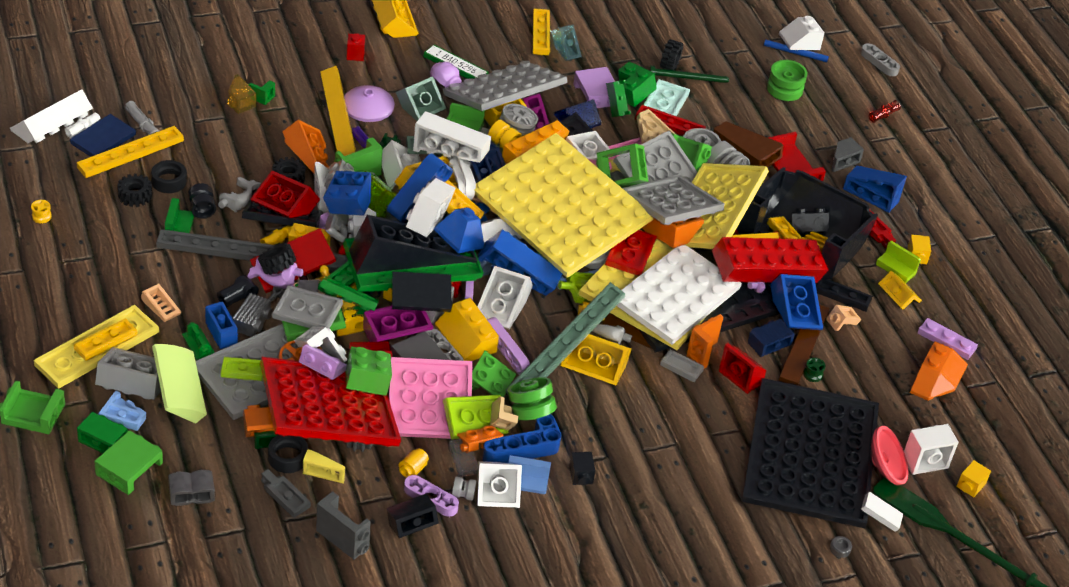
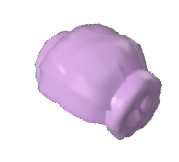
M438 62L431 68L430 77L433 76L434 80L445 86V88L449 87L450 84L462 82L459 77L458 68L450 62Z

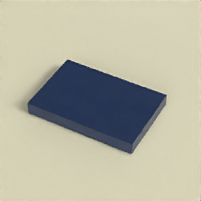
M109 114L72 137L70 144L92 157L118 147L135 136L136 130L112 114Z

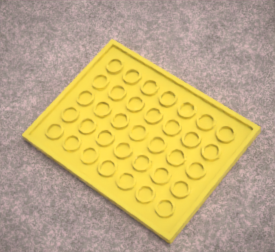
M557 133L476 183V189H474L475 195L567 278L653 220V217L646 212L637 200Z

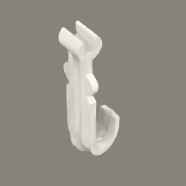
M457 156L448 157L449 166L453 169L458 189L472 200L475 194L476 182L470 168L471 163L467 160L458 159Z

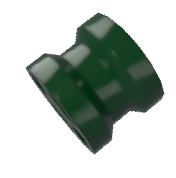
M819 358L808 359L803 373L805 379L810 382L821 381L826 367L824 361Z

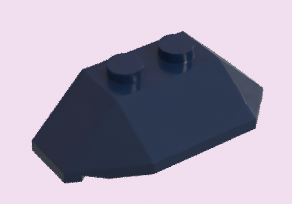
M490 142V150L480 163L469 161L476 183L506 165L499 147L493 142Z

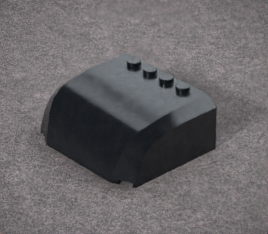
M783 167L760 186L736 229L740 235L772 233L774 231L767 224L768 218L784 216L792 226V211H796V208H807V211H814V208H825V211H829V231H817L816 233L828 237L822 250V256L828 271L821 279H832L861 249L873 228L878 214H873L865 202L803 171L796 170V173L785 171L786 167ZM798 232V234L805 238V235H810V232Z

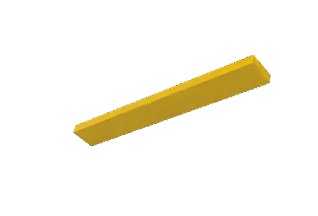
M337 66L320 71L336 149L344 156L355 153L356 148Z

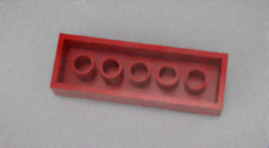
M722 237L712 250L723 282H773L780 274L812 276L815 278V283H818L828 271L817 241L811 239Z

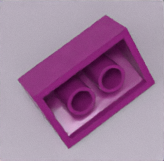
M392 306L375 309V311L364 312L363 329L369 342H380L433 329L426 311L392 309Z

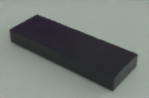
M820 279L816 284L817 294L867 312L873 298L872 295L829 279Z

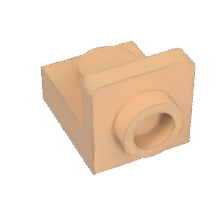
M836 305L826 318L835 331H839L843 324L858 325L861 321L852 307Z

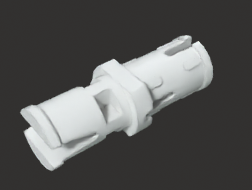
M96 112L85 119L80 118L75 124L66 127L65 133L69 138H72L98 122L101 118Z

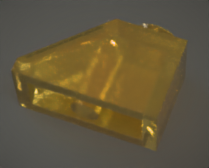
M239 74L234 76L229 88L228 105L238 114L256 107V93Z

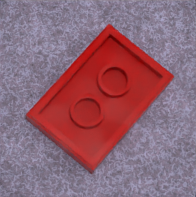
M641 230L636 231L611 248L605 265L640 276L645 269L657 236Z

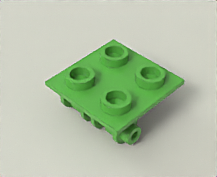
M484 351L472 371V390L482 387L491 395H501V397H504L506 389L514 380L516 373L487 351Z

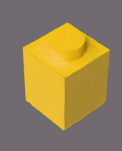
M911 234L907 250L921 259L920 264L928 263L931 254L930 237Z
M973 460L962 472L956 487L975 497L986 485L991 470Z

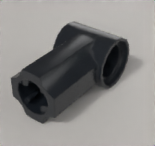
M241 275L234 281L233 285L217 292V298L219 302H223L228 307L244 298L246 299L250 293L257 296L259 288L246 275Z

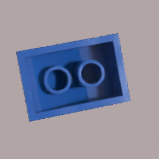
M780 274L770 286L773 302L787 327L822 330L823 323L815 278L812 276Z

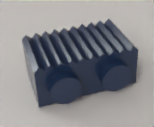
M782 319L770 321L766 325L755 327L750 331L748 344L755 349V352L760 357L792 345L795 333L787 327Z

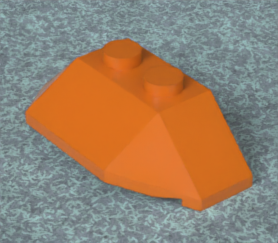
M934 341L918 372L910 393L928 401L934 397L955 391L968 364L952 348Z

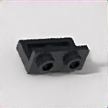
M796 208V211H792V227L797 232L829 231V211H825V208H814V211H807V208Z

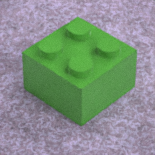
M351 347L346 363V389L386 396L392 378L391 354L384 351L367 350L364 347Z

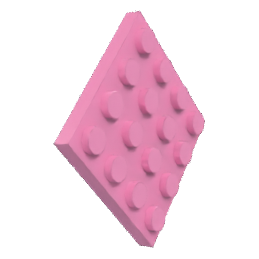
M391 357L392 378L390 381L389 401L400 436L451 439L443 400L449 397L472 396V361Z

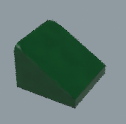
M275 432L254 433L255 449L268 448L270 441L276 436Z

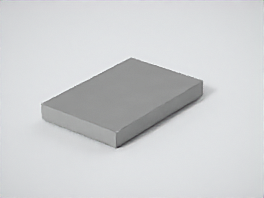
M288 285L272 312V317L308 328L316 326L330 329L343 305V299Z

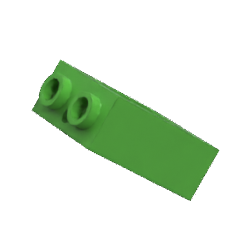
M631 144L598 152L597 167L611 178L608 157L630 152L633 177L614 182L621 188L648 182L644 146Z

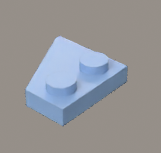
M118 391L113 393L98 413V415H103L107 419L135 431H138L146 420V412L136 407L132 401L122 399L121 393Z

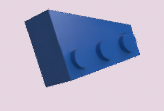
M856 166L846 176L843 189L889 213L899 203L907 176Z

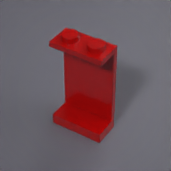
M797 132L768 137L784 145L782 158L772 164L777 172L781 168L786 167L785 171L796 173V170L803 171L824 181L826 170L823 167L813 169L796 147Z

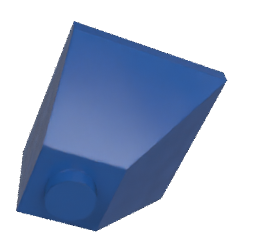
M468 207L455 209L434 228L457 253L483 249L484 247L480 218Z

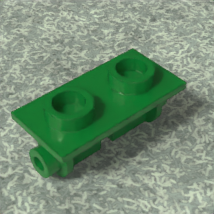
M194 322L187 325V332L183 333L182 336L190 350L194 352L196 361L215 353L198 324Z

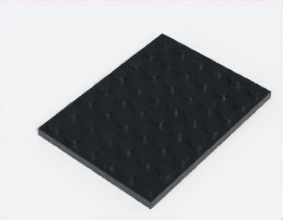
M762 378L742 502L865 529L868 514L862 511L861 508L865 495L871 490L873 470L871 444L873 433L877 428L879 403Z

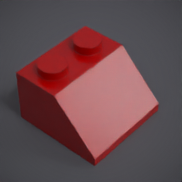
M729 343L725 344L719 372L748 394L760 386L762 378H765L766 369L738 347Z

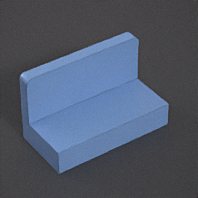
M510 455L508 463L522 465L521 491L546 494L551 462Z

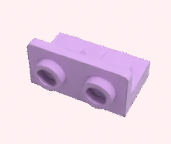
M307 344L302 348L299 362L333 380L346 371L347 364L341 362L336 357L324 353L321 349L313 348Z

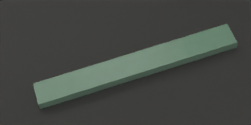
M610 282L509 387L514 383L530 378H547L624 299L625 293Z

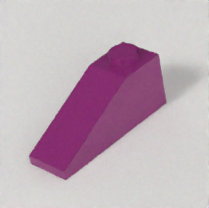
M540 93L523 98L526 106L533 110L538 117L534 131L548 125L549 121Z

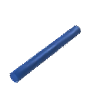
M766 39L764 42V46L828 62L829 56L808 50H790L785 44Z

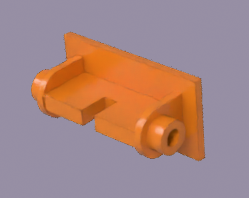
M488 425L480 429L467 430L457 434V436L463 440L462 444H460L461 451L469 453L479 450V443L480 448L483 449L486 441L503 437V434L494 426Z

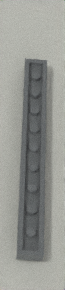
M163 229L160 230L156 242L157 248L248 261L274 246ZM334 254L336 262L327 265L329 272L336 271L348 262L347 256Z

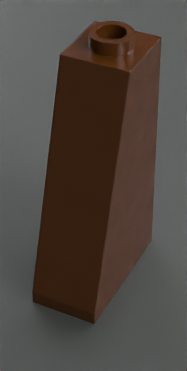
M727 121L717 125L713 130L721 141L728 142L737 151L750 160L751 166L769 167L782 158L784 146L782 143Z

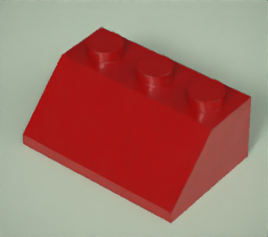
M271 171L250 200L288 218H294L310 214L320 201V198L311 187Z

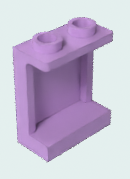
M602 67L575 71L573 85L575 89L581 88L587 99L586 108L590 110L610 107L606 83L615 82L608 68Z

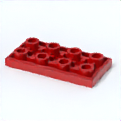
M320 228L287 243L290 244L295 254L296 262L294 263L297 264V268L303 269L302 276L319 270L322 265L327 266L336 262V258ZM259 256L250 259L253 267L256 266V260ZM257 276L265 293L273 291L274 286Z

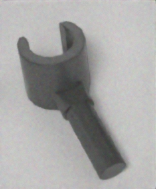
M273 287V294L268 299L271 302L277 297L281 299L286 289Z

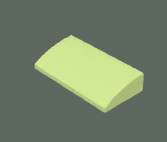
M154 344L152 348L165 410L196 424L207 415L194 352L175 345Z

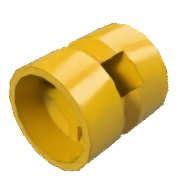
M501 119L496 121L488 132V135L491 136V141L495 144H500L501 148H504L505 144L522 137L520 132L513 127L510 128V125Z

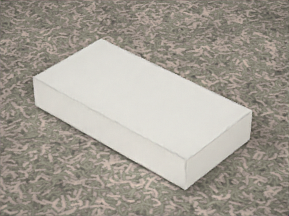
M868 492L864 497L861 510L896 532L900 528L903 513L871 492Z

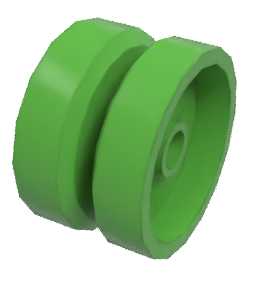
M777 61L771 67L767 90L773 97L779 100L795 101L803 95L808 72L803 65L796 61Z
M537 377L514 383L507 389L510 401L514 402L511 406L513 415H517L518 420L541 418L553 413L557 409L555 397L550 395L553 392V387L549 378Z

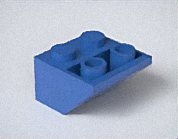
M336 171L323 197L330 214L365 215L371 202L370 172Z

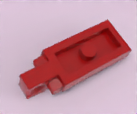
M877 217L870 235L878 243H882L886 249L890 241H896L891 233L892 230Z

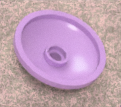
M358 86L349 90L344 95L348 115L359 121H381L389 117L394 111L395 102L391 94L377 86Z

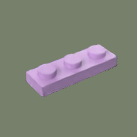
M929 318L925 320L918 330L919 335L952 348L959 356L966 360H969L978 344Z

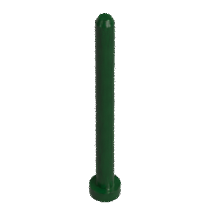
M651 65L649 71L654 72L657 76L721 83L729 82V77L655 69V66Z

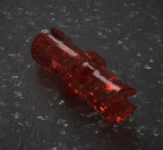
M894 100L870 112L868 115L870 121L875 123L882 118H887L891 113L901 109L900 103L896 104L897 100Z

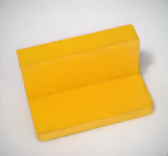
M890 271L878 283L903 310L914 299L919 303L922 301L893 271Z

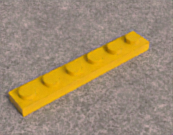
M175 126L81 160L77 162V168L85 178L183 142L184 136Z

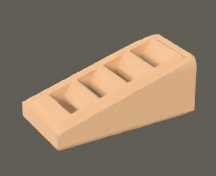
M160 284L142 291V301L164 322L181 314L180 309ZM169 310L173 311L167 315L165 314Z

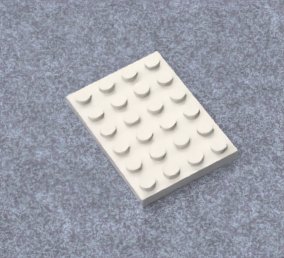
M682 245L674 248L623 288L622 291L625 293V297L617 307L673 345L738 291L742 283L723 282L719 268L688 246Z

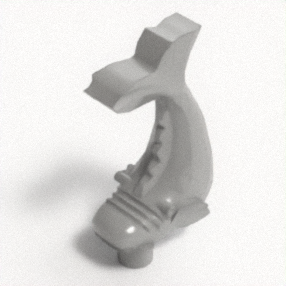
M237 177V185L245 189V191L241 194L231 192V194L221 193L218 206L222 209L228 207L234 212L242 210L250 201L252 191L258 189L261 183Z
M598 324L592 330V332L618 344H621L622 341L631 342L632 335L625 333V328L619 325Z

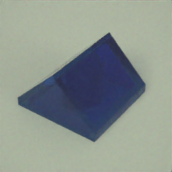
M594 99L554 112V116L560 122L577 112L590 128L600 126L602 123Z

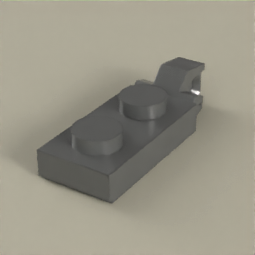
M269 469L261 473V482L264 484L266 492L293 518L311 507V502L284 476L276 477Z

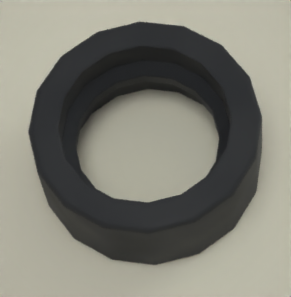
M174 160L160 161L155 164L151 169L153 188L162 193H176L182 190L187 183L185 166ZM164 174H175L179 176L171 180H165L160 178V176Z
M277 435L268 445V462L278 472H297L303 468V459L308 450V444L304 438L299 436ZM288 447L300 452L297 457L292 459H285L276 455L279 449Z

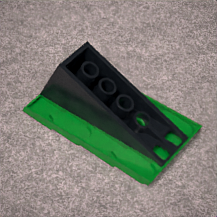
M366 215L356 237L345 238L343 242L356 288L360 292L388 291L389 288H392L393 271L450 274L451 282L475 281L484 274L475 250L457 253L435 230L425 237L407 228V223Z

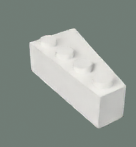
M425 111L415 124L413 151L419 152L424 150L428 154L441 153L445 157L457 156L458 159L480 163L490 150L491 136Z

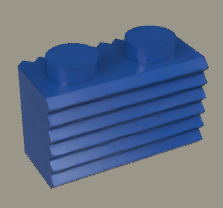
M218 302L206 306V325L209 327L219 349H224L238 343V328L225 304Z

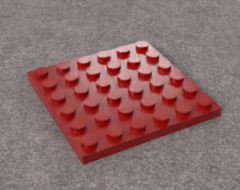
M261 357L260 366L275 434L299 436L302 438H319L322 440H339L347 443L358 442L367 445L378 444L387 447L400 446L401 437L388 395L384 396L346 389V371L332 380L296 360Z

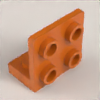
M721 314L711 317L700 325H696L691 331L686 356L703 365L704 369L708 367L712 346L718 342L723 322Z

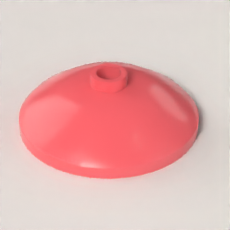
M886 426L877 427L872 436V462L889 482L895 485L905 484L908 479V464L904 450L891 429Z

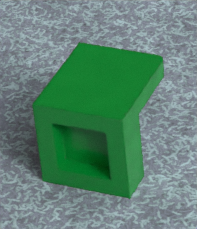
M269 80L262 87L253 83L248 84V98L266 105L275 97V82Z

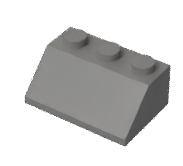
M112 347L98 361L95 385L102 386L108 390L122 391V393L128 395H138L148 400L155 399L161 392L154 357Z

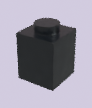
M571 452L569 468L572 484H593L596 470L592 452Z

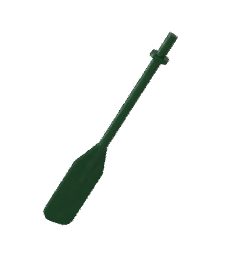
M886 478L881 479L874 486L873 494L903 513V515L921 526L948 533L1026 582L1025 587H1048L1037 580L1038 575L1036 573L1027 574L952 527L935 506L905 487L895 485Z

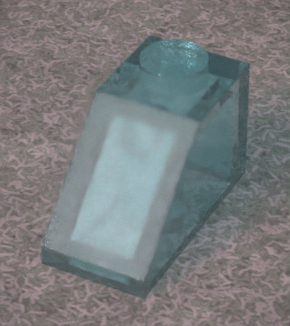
M574 25L560 27L551 31L555 48L565 61L582 57Z

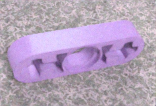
M411 475L405 479L404 491L410 497L415 498L423 494L434 493L437 497L431 499V501L435 504L437 512L448 517L454 516L458 512L459 501L455 496L417 475Z

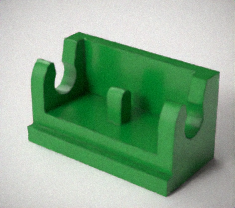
M625 80L606 83L612 117L631 114V110L628 111L625 95Z

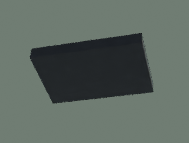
M393 271L392 309L451 312V275Z

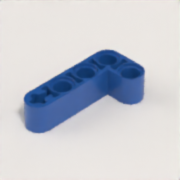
M433 153L429 154L388 205L387 212L404 223L407 221L406 217L410 209L413 210L415 206L413 201L416 194L420 193L422 188H425L427 183H431L435 178L446 182L451 177L453 169Z
M551 414L537 418L535 431L486 441L483 449V462L508 463L510 455L535 459L558 453L561 432L555 418Z

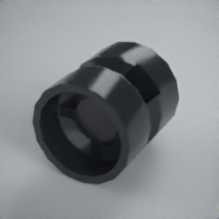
M204 183L193 185L188 191L193 215L200 219L211 217L216 212L212 188Z

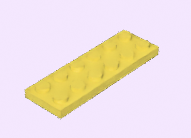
M133 305L36 358L34 366L59 389L97 368L98 361L109 351L107 350L85 361L74 350V344L126 318L137 329V335L114 347L129 350L159 333V326L136 305Z

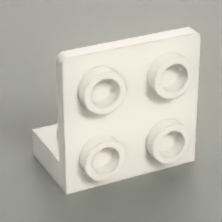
M312 326L294 340L298 347H303L307 344L317 348L321 345L328 355L338 358L341 362L347 361L344 348L336 343L334 340L335 335L329 328Z

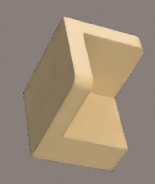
M500 396L492 403L490 426L509 431L518 423V416L512 414V407L504 405L505 398Z

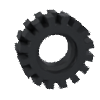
M672 39L668 40L662 54L661 68L675 71L681 59L683 43Z
M285 157V160L280 158L279 161H275L272 171L304 184L305 165L303 162H300L299 159L295 161L294 157H291V159Z
M129 174L127 178L124 176L122 180L118 181V198L121 203L124 202V205L127 206L129 204L130 207H133V205L140 207L139 204L144 206L146 205L145 202L149 203L150 199H152V184L148 177L143 178L142 174L139 176L137 174H134V176Z
M281 243L278 246L274 245L273 248H268L267 251H263V254H260L258 257L264 273L269 275L276 274L278 271L282 272L285 268L288 269L289 265H293L296 262L295 254L290 244Z

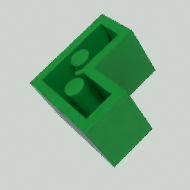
M630 61L618 70L619 80L626 81L624 89L627 104L633 107L637 106L657 89L655 73Z

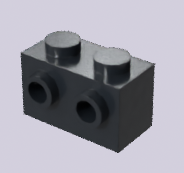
M427 494L386 508L390 527L399 538L439 524L436 506Z

